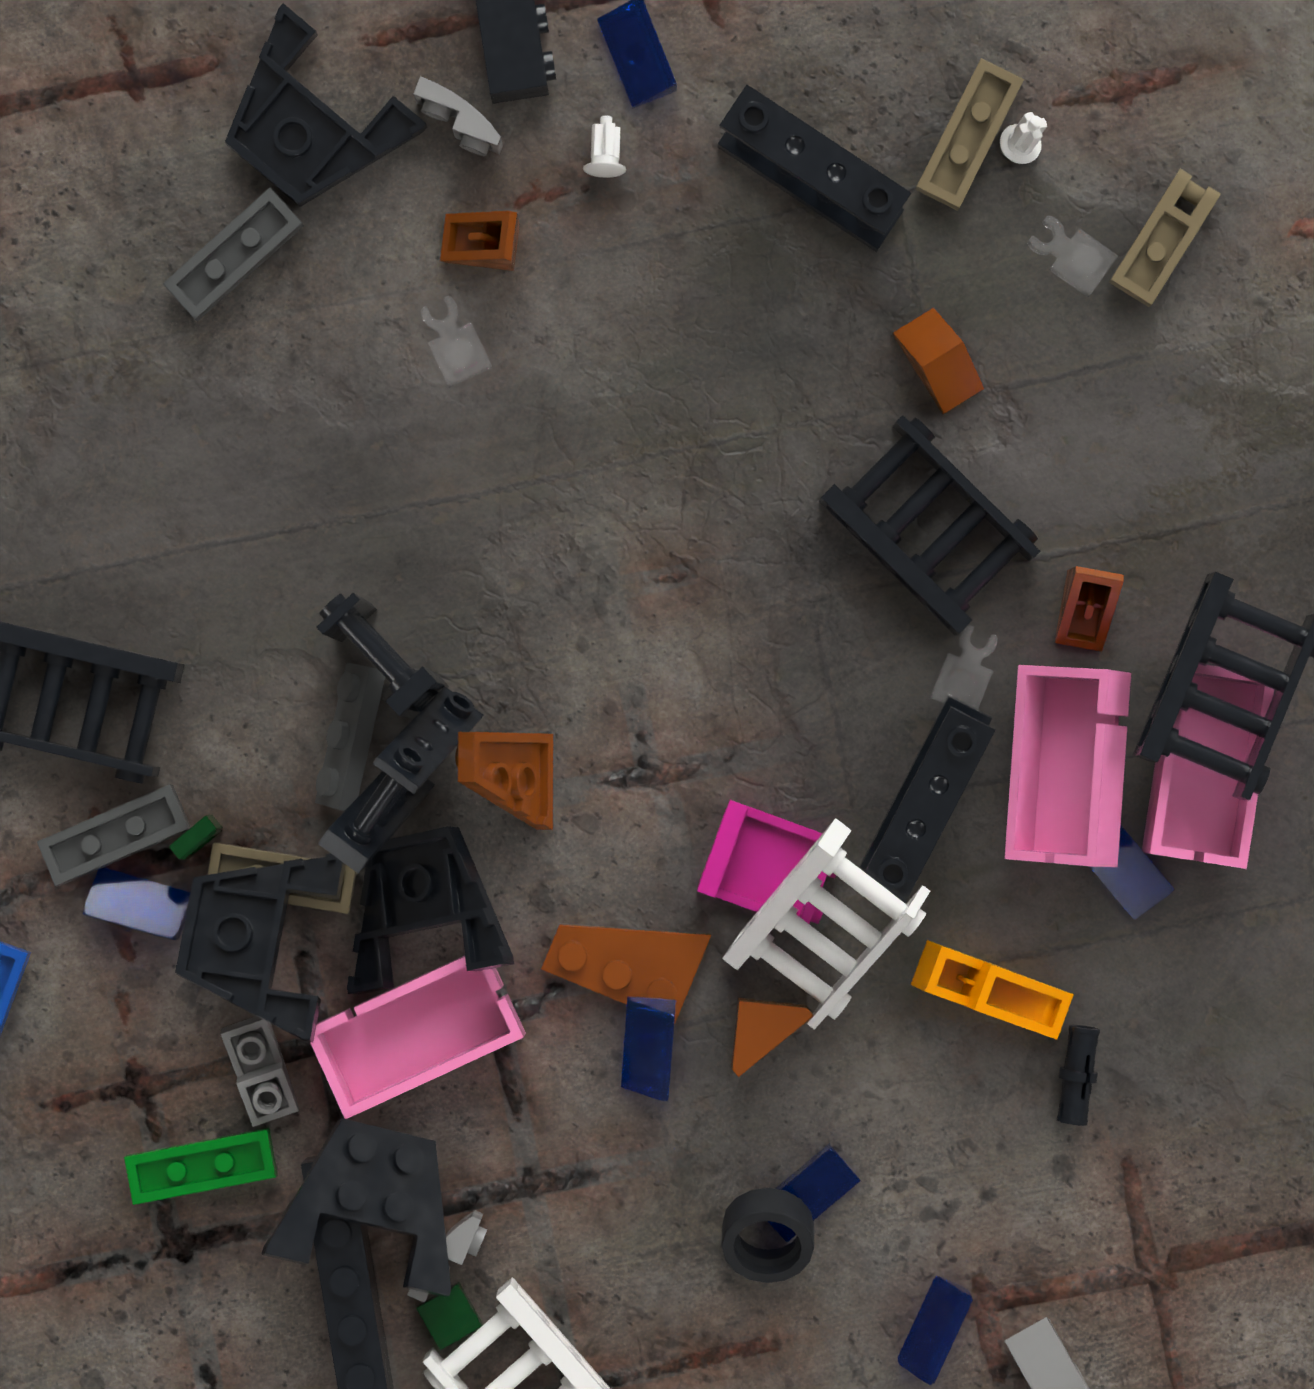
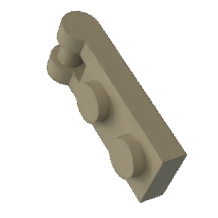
M1181 168L1170 182L1160 201L1109 280L1110 284L1147 307H1150L1221 195V193L1210 186L1205 190L1191 181L1192 175ZM1179 197L1195 206L1190 215L1174 206Z

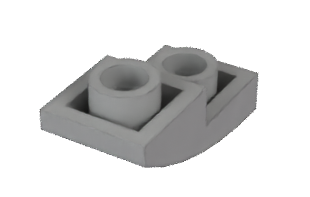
M420 76L414 91V97L417 104L423 106L421 109L422 113L444 122H448L450 116L456 118L452 130L455 138L461 140L459 145L461 148L480 156H486L488 150L497 154L501 153L503 147L501 136L477 109L449 89Z
M255 1016L221 1028V1037L236 1073V1084L252 1126L254 1127L298 1112L299 1107L271 1023Z
M474 1210L445 1234L448 1260L462 1265L467 1253L475 1257L477 1256L487 1229L479 1226L483 1213ZM410 1289L407 1295L425 1303L429 1293Z
M1047 1317L1005 1340L1031 1389H1089L1077 1365L1070 1358L1050 1319Z

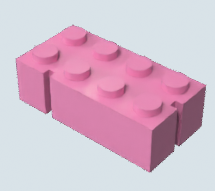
M1198 664L1191 681L1198 684L1197 690L1262 717H1265L1274 695V689L1219 666ZM1189 708L1187 711L1180 709L1173 728L1179 730L1178 735L1245 763L1257 735L1192 708ZM1172 753L1168 757L1161 755L1159 761L1155 762L1141 852L1247 869L1258 794L1253 793L1250 800L1235 798L1233 793L1238 783L1237 780Z
M1018 665L1004 859L1092 867H1118L1127 726H1120L1118 724L1119 716L1128 717L1131 673L1109 669Z
M464 955L354 1007L357 1014L355 1017L349 1008L318 1022L313 1043L310 1042L344 1118L348 1119L524 1038L526 1032L509 995L506 994L499 998L496 992L504 985L497 969L467 971Z

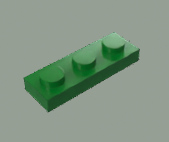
M269 1128L134 1153L124 1157L133 1205L266 1180L278 1176Z

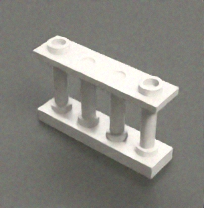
M836 818L741 930L722 958L738 970L749 956L756 960H759L761 957L820 1002L813 1013L814 1016L807 1023L814 1030L827 1015L834 1020L840 1015L852 998L848 994L850 989L901 932L909 937L926 916V913L920 907L930 893V890L922 885L905 904L845 858L847 852L841 848V845L851 830ZM821 871L828 876L834 873L890 916L892 920L881 932L822 888L820 885L823 881L817 878ZM797 900L804 905L810 902L866 945L867 948L855 960L796 914L798 909L793 904ZM773 928L780 933L783 930L787 931L843 974L833 987H830L773 943L775 937L769 933Z
M513 1277L498 1289L496 1298L500 1304L496 1307L498 1312L445 1359L434 1348L430 1349L423 1359V1363L427 1367L423 1373L435 1389H469L457 1374L510 1327L516 1329L520 1325L533 1339L528 1343L530 1349L485 1389H514L542 1363L547 1366L551 1362L564 1374V1377L560 1380L562 1385L558 1389H611Z

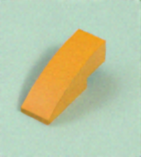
M929 940L926 941L911 982L912 986L922 991L1056 1040L1074 996L1072 993Z

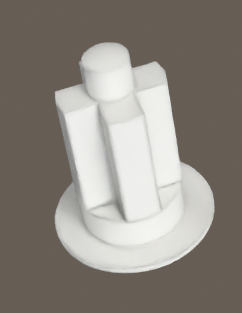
M1029 112L1023 115L1018 124L1008 126L1000 136V148L1003 154L1009 160L1018 164H1027L1034 161L1041 152L1040 139L1043 137L1042 133L1047 127L1045 119L1034 116L1033 112Z
M605 115L600 117V124L592 125L591 163L584 165L583 170L585 173L595 177H617L626 172V167L619 164L620 127H615V123H612V117Z

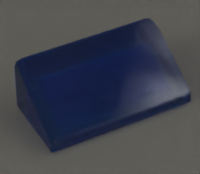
M630 0L597 19L632 109L677 91L676 80L644 0Z
M1122 825L1120 826L1118 867L1089 866L1133 920L1137 919L1175 890Z
M103 867L98 869L82 914L167 939L178 940L180 939L191 892Z
M627 996L621 1077L622 1088L657 1100L668 1101L676 1000Z
M829 1143L775 1189L785 1190L800 1198L810 1209L814 1221L861 1180ZM768 1221L786 1242H789L796 1236V1233L791 1228L782 1223Z
M936 1276L898 1355L897 1361L903 1368L929 1385L935 1384L973 1301L972 1295L967 1288L941 1276Z

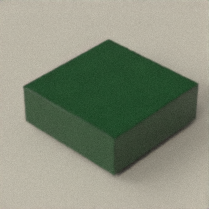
M206 815L168 847L179 860L189 859L221 833L223 827L213 815Z
M460 1282L451 1286L450 1296L442 1297L435 1295L416 1308L440 1351L483 1325Z

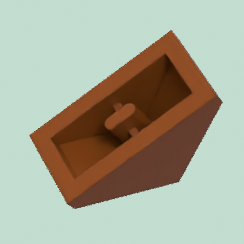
M491 211L446 214L440 261L514 271L520 227L517 212Z
M934 308L892 333L942 414L947 413L984 390L964 342Z
M1078 566L1067 570L1055 643L1102 652L1122 589L1124 575Z
M738 998L731 1062L734 1073L738 1077L741 1076L810 1020L814 1015L809 1008L802 1004Z

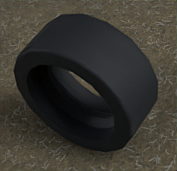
M774 1188L750 1190L736 1197L726 1209L722 1223L721 1246L725 1261L736 1273L749 1280L764 1283L785 1281L801 1273L811 1261L814 1250V1222L810 1209L795 1195L785 1190ZM771 1221L782 1223L791 1228L797 1237L792 1243L782 1248L767 1250L756 1248L744 1242L739 1233L743 1228L753 1223Z

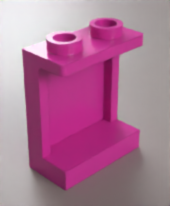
M729 799L696 890L757 912L823 833ZM823 871L817 876V878L823 881L820 885L822 888L828 876ZM832 873L828 877L835 879L836 875ZM797 900L793 904L798 909L796 914L808 924L810 922L819 924L823 912L810 902L804 905Z

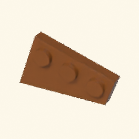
M458 732V746L455 753V761L458 767V782L536 830H553V734Z
M559 924L541 970L675 1024L711 934Z

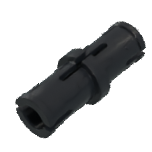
M1069 1025L1065 1065L1060 1067L1059 1078L1063 1079L1057 1121L1078 1126H1086L1088 1124V1107L1092 1083H1097L1098 1072L1094 1071L1096 1047L1100 1034V1029L1084 1025Z

